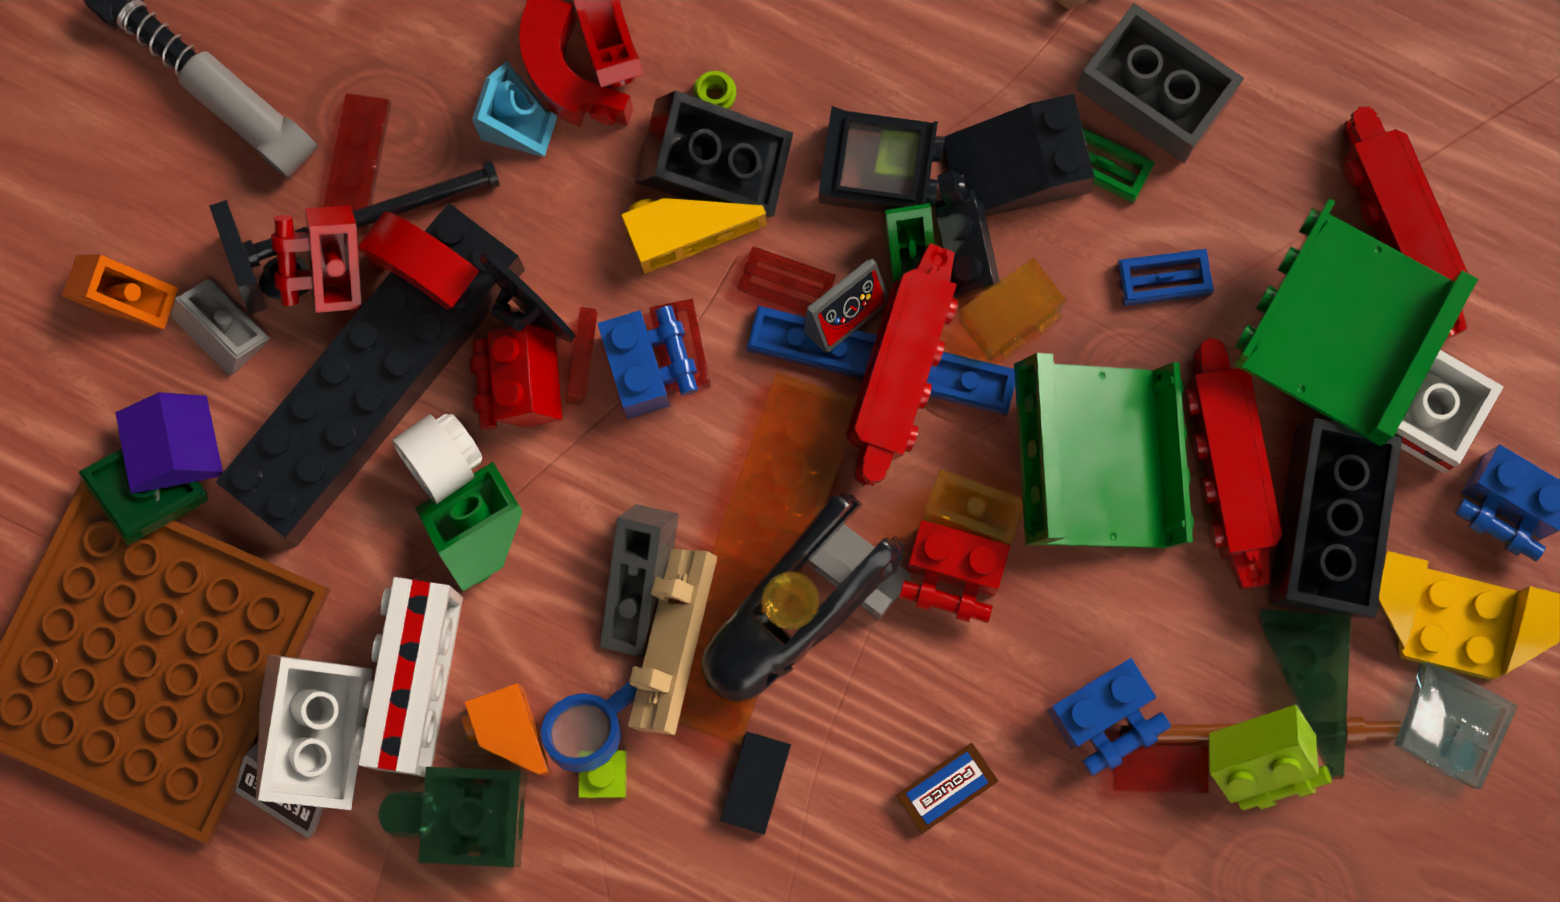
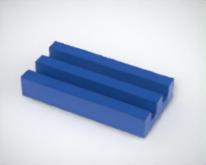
M1207 249L1121 259L1117 262V270L1120 272L1121 278L1119 281L1120 288L1123 291V307L1210 296L1214 292ZM1196 262H1199L1200 268L1131 277L1130 271ZM1202 279V284L1133 292V288Z

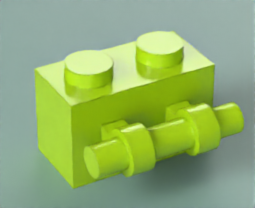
M1296 704L1209 733L1210 774L1229 802L1234 803L1238 801L1243 811L1257 806L1262 810L1276 806L1277 800L1298 794L1301 798L1315 794L1316 788L1332 783L1328 768L1325 765L1318 767L1316 735Z

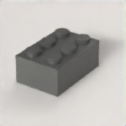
M1133 3L1082 71L1076 90L1185 164L1233 99L1244 77Z

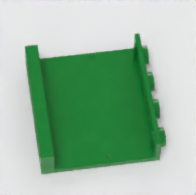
M1329 198L1320 211L1312 208L1303 221L1298 232L1305 235L1298 250L1290 246L1279 264L1277 271L1284 275L1277 288L1269 285L1259 300L1255 309L1262 312V315L1255 327L1247 324L1240 334L1234 348L1241 352L1234 365L1382 446L1394 437L1474 289L1478 278L1461 270L1450 280L1329 214L1335 204V201Z
M1036 353L1014 363L1025 545L1169 549L1193 542L1194 519L1190 509V471L1187 467L1185 443L1187 428L1184 423L1182 404L1184 386L1180 378L1179 362H1172L1155 370L1054 364L1053 354Z

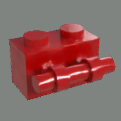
M351 205L305 208L306 232L294 231L293 217L291 215L275 216V232L271 234L272 250L277 252L278 271L274 273L275 288L280 290L281 304L284 306H295L299 304L298 290L311 289L316 313L360 309L362 306L357 229ZM308 251L309 270H297L295 252Z
M528 324L521 331L508 327L487 332L488 339L473 340L474 357L470 358L471 373L476 376L477 396L473 397L474 412L479 414V427L481 430L496 429L497 422L528 428L563 420L554 332Z
M921 519L906 571L924 576L923 582L920 585L904 580L899 598L916 602L917 608L929 611L930 607L954 613L956 614V619L969 622L971 618L988 623L993 606L976 601V596L978 592L995 596L999 590L1011 545ZM937 581L963 587L962 596L935 589Z

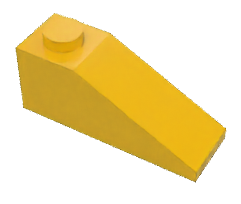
M662 198L653 202V199H644L632 204L628 208V212L621 214L626 232L644 274L767 227L766 212L763 205Z

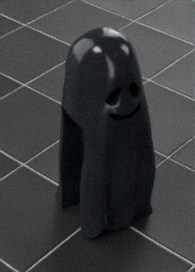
M842 492L839 496H833L829 500L828 504L815 516L785 554L737 607L705 648L701 661L703 677L707 686L722 699L740 702L760 695L777 679L790 673L793 670L792 665L799 662L814 646L832 634L882 582L896 573L902 561L905 546L896 536L891 540L887 537L864 558L793 636L764 610L770 601L862 506V503L853 494Z

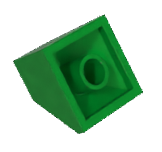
M494 462L473 473L475 477L473 480L440 503L435 504L429 499L415 507L438 554L462 591L486 581L491 574L503 568L523 513Z

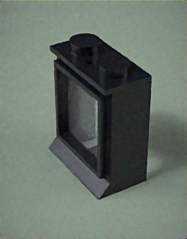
M832 106L819 186L820 204L884 213L885 210L930 203V206H935L939 180L930 179L932 162L941 163L945 140L944 136L936 135L938 122L934 121L932 123L845 111Z

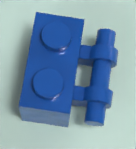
M664 306L655 311L659 327L649 331L646 329L641 310L597 323L627 419L669 407L670 404L664 385L677 382L681 396L691 395L698 391L694 377L697 374V368L694 359L688 358L682 339L686 333L682 322L676 320L672 306ZM665 344L671 364L659 369L653 348Z
M1500 444L1483 454L1462 490V493L1480 504L1477 506L1463 498L1457 506L1455 514L1468 521V527L1479 534L1485 531L1505 543L1504 549L1518 556L1522 553L1533 561H1538L1544 553L1546 546L1531 538L1532 534L1539 539H1543L1560 531V479ZM1495 513L1516 524L1515 528L1494 516Z
M1132 658L1046 710L1070 750L1088 740L1091 742L1096 752L1082 760L1091 776L1105 768H1108L1110 771L1123 763L1121 758L1141 746L1144 748L1150 747L1158 742V735L1171 728V724L1163 712H1159L1146 720L1139 711V708L1157 697ZM1124 718L1131 730L1110 742L1103 731Z

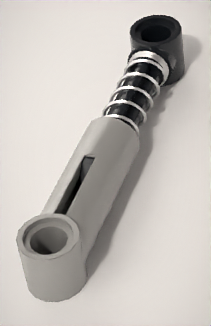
M82 0L92 12L113 30L121 28L129 35H136L137 42L140 45L149 46L151 55L161 57L164 66L173 67L176 76L179 77V85L255 148L260 156L285 178L289 179L318 148L315 141L288 117H283L207 51L200 52L199 54L194 52V45L187 46L182 41L181 34H173L169 30L168 23L162 24L156 19L155 12H148L143 0Z

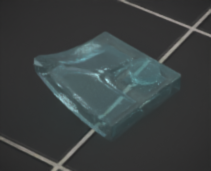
M1420 663L1412 698L1394 745L1472 789H1481L1518 705L1456 674L1430 663Z

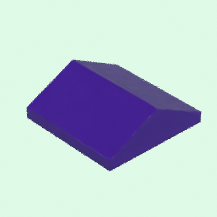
M158 392L115 412L131 494L217 478L223 473L207 396Z

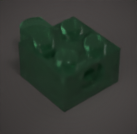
M426 766L424 792L397 791L389 794L380 805L378 812L379 822L382 828L392 836L420 838L418 863L521 868L527 774L522 771ZM475 780H485V784L474 782ZM469 852L480 853V856H471Z

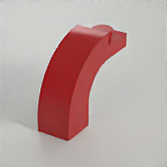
M527 0L520 22V50L530 82L542 102L557 116L577 127H581L586 112L590 113L592 119L602 124L612 126L617 122L627 126L633 113L630 95L605 86L601 87L599 84L579 77L565 62L566 47L576 23L573 5L562 0Z
M573 0L599 85L601 87H621L630 84L635 78L642 76L644 73L641 62L631 39L620 1Z
M383 212L358 244V250L370 259L368 261L370 266L381 274L385 270L395 273L421 290L447 311L455 305L480 271L424 230L389 212Z

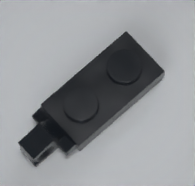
M952 170L937 175L942 200L936 201V210L938 211L936 216L943 248L954 252L950 280L952 283L957 284L954 297L961 299L999 287L1000 279L983 202L977 199L974 190L967 191L964 174H959Z

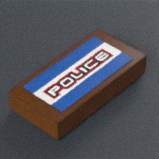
M970 743L895 796L919 832L923 834L997 783L998 779L974 744Z

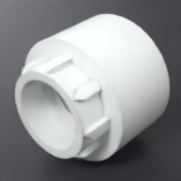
M429 414L391 440L406 467L435 504L440 503L473 480L475 477L472 469L481 464L483 458L469 433L453 414H444L437 420Z

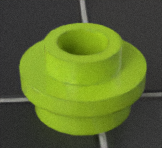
M706 72L694 83L693 97L726 109H730L735 103L737 96L736 85L733 79L724 72ZM711 89H719L723 92V95L717 100H712L708 98L707 93Z

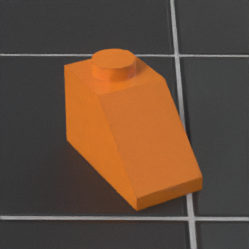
M101 254L76 255L62 297L100 313L157 329H165L178 288Z
M516 683L464 702L468 714L461 716L470 742L477 740L480 747L543 777L553 774L524 688L520 684Z

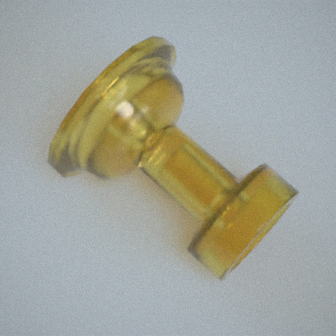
M796 572L781 573L772 578L766 585L762 596L763 610L768 619L778 627L785 629L801 628L810 623L817 614L820 603L818 590L814 583L805 575Z

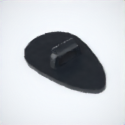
M484 251L480 256L481 263L501 288L496 298V303L492 307V314L516 331L523 330L526 325L535 320L547 330L554 332L555 336L572 343L576 335L568 325L512 270L494 255ZM512 300L524 313L520 311L511 312V306L508 302Z

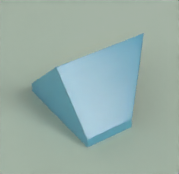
M506 61L485 78L472 121L482 141L537 156H545L558 116L545 108L513 67Z

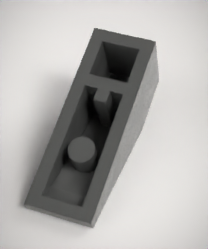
M635 504L617 517L600 647L642 658L645 656L659 601L651 592L655 577L664 579L671 549H674L678 513Z

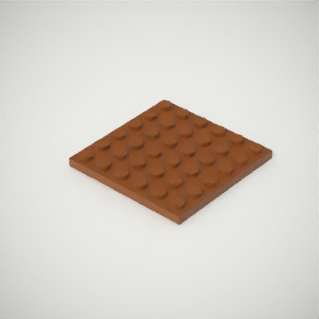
M81 481L0 642V752L204 844H210L236 790L239 770L244 756L258 742L260 698L267 655L299 658L330 589L174 520L127 546Z

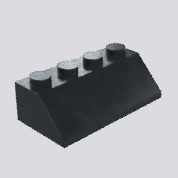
M1313 418L1295 427L1280 523L1283 536L1277 543L1268 604L1314 614L1376 618L1402 437L1394 436L1388 442L1379 446L1340 423Z

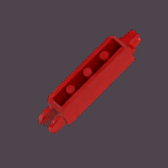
M1359 106L1350 115V120L1344 124V135H1347L1346 140L1350 150L1344 157L1343 170L1348 183L1351 186H1356L1361 197L1360 208L1365 222L1368 226L1374 227L1380 242L1450 280L1461 270L1468 273L1408 135L1397 129L1386 132L1380 117L1376 116L1378 113L1374 111L1375 109H1371V106ZM1463 310L1459 314L1447 339L1455 337L1468 329Z
M927 245L915 269L903 274L900 279L893 283L845 435L850 445L860 449L855 463L856 468L853 469L855 471L853 475L855 476L854 480L861 484L862 487L874 486L875 483H880L881 480L885 479L884 476L887 475L886 471L889 470L891 461L903 456L905 451L910 452L918 435L919 427L913 425L918 408L923 410L928 402L932 384L927 383V378L931 366L937 367L945 348V342L940 340L944 324L950 325L958 306V300L953 298L957 284L950 282L954 252L941 248L938 245Z
M1210 337L1205 342H1201L1200 347L1195 350L1196 353L1193 355L1195 376L1188 383V389H1184L1183 392L1186 413L1188 416L1194 415L1197 430L1196 433L1192 434L1193 452L1197 460L1202 459L1205 477L1200 479L1201 494L1205 504L1211 503L1214 521L1209 522V536L1212 547L1214 549L1219 548L1221 559H1229L1239 590L1259 588L1270 583L1269 550L1276 546L1283 534L1251 375L1240 368L1230 369L1224 343L1221 342V339L1217 340Z

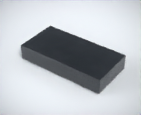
M746 732L720 822L765 835L791 744L752 732Z

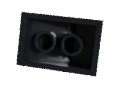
M675 90L655 99L635 183L689 200L763 205L766 217H773L793 132Z
M1074 94L1030 103L944 136V151L949 171L955 170L959 174H964L967 191L971 189L975 191L977 199L983 202L986 216L1091 193L1095 176Z

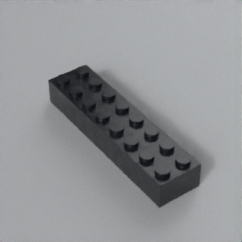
M450 203L444 207L425 232L480 270L455 305L447 311L414 285L395 273L390 272L215 482L296 546L301 543L492 311L501 288L481 263L480 256L483 252L488 251L518 277L525 270L519 255Z

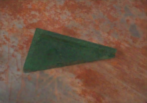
M1260 609L1259 622L1297 707L1316 735L1317 751L1323 765L1328 768L1331 779L1342 780L1345 765L1351 617Z

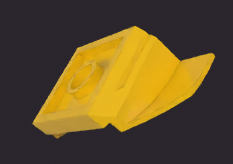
M1386 551L1379 602L1399 639L1400 658L1487 680H1494L1560 642V593L1532 586L1517 591L1428 569L1429 561Z

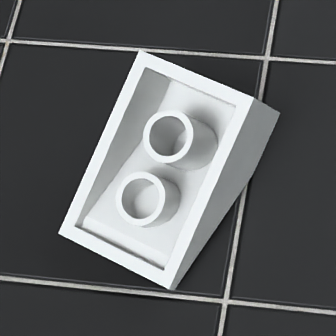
M267 655L260 698L256 800L351 810L359 756L354 754V744L358 729L360 727L364 728L367 709L363 708V697L366 684L372 679L373 669Z

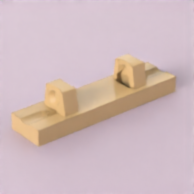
M671 549L664 579L655 577L651 594L657 597L659 601L642 668L633 667L629 684L637 688L628 727L643 732L675 735L718 558L708 551ZM678 600H679V601H681V602H683V603H685V604H677V603H678Z

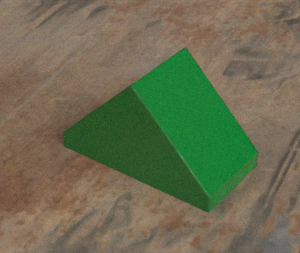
M930 203L885 210L883 234L892 283L900 279L903 274L915 269L925 247L929 244H934Z

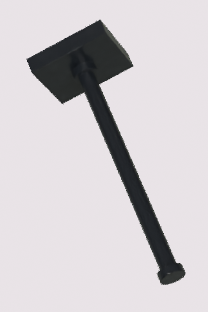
M492 161L482 164V169L354 210L352 212L356 221V229L375 223L383 212L400 215L488 185L491 189L499 187L500 184ZM227 200L209 205L238 289L249 314L266 310L267 308L252 268L261 266L260 260L277 255V252L272 250L271 238L254 244L252 240L243 242ZM303 227V228H300V229H297V230H294V231H295V232H306V227Z

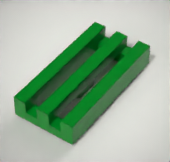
M1082 127L1087 144L1141 170L1139 175L1102 156L1088 151L1092 165L1133 186L1130 187L1095 169H1093L1095 176L1093 184L1134 204L1155 162Z

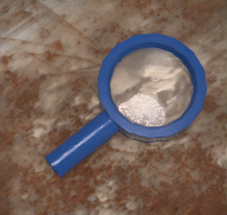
M628 681L606 700L597 695L581 693L567 696L555 703L545 715L541 727L542 744L552 762L564 770L578 773L595 770L607 763L617 751L622 737L621 725L617 714L634 701L637 688L630 685Z

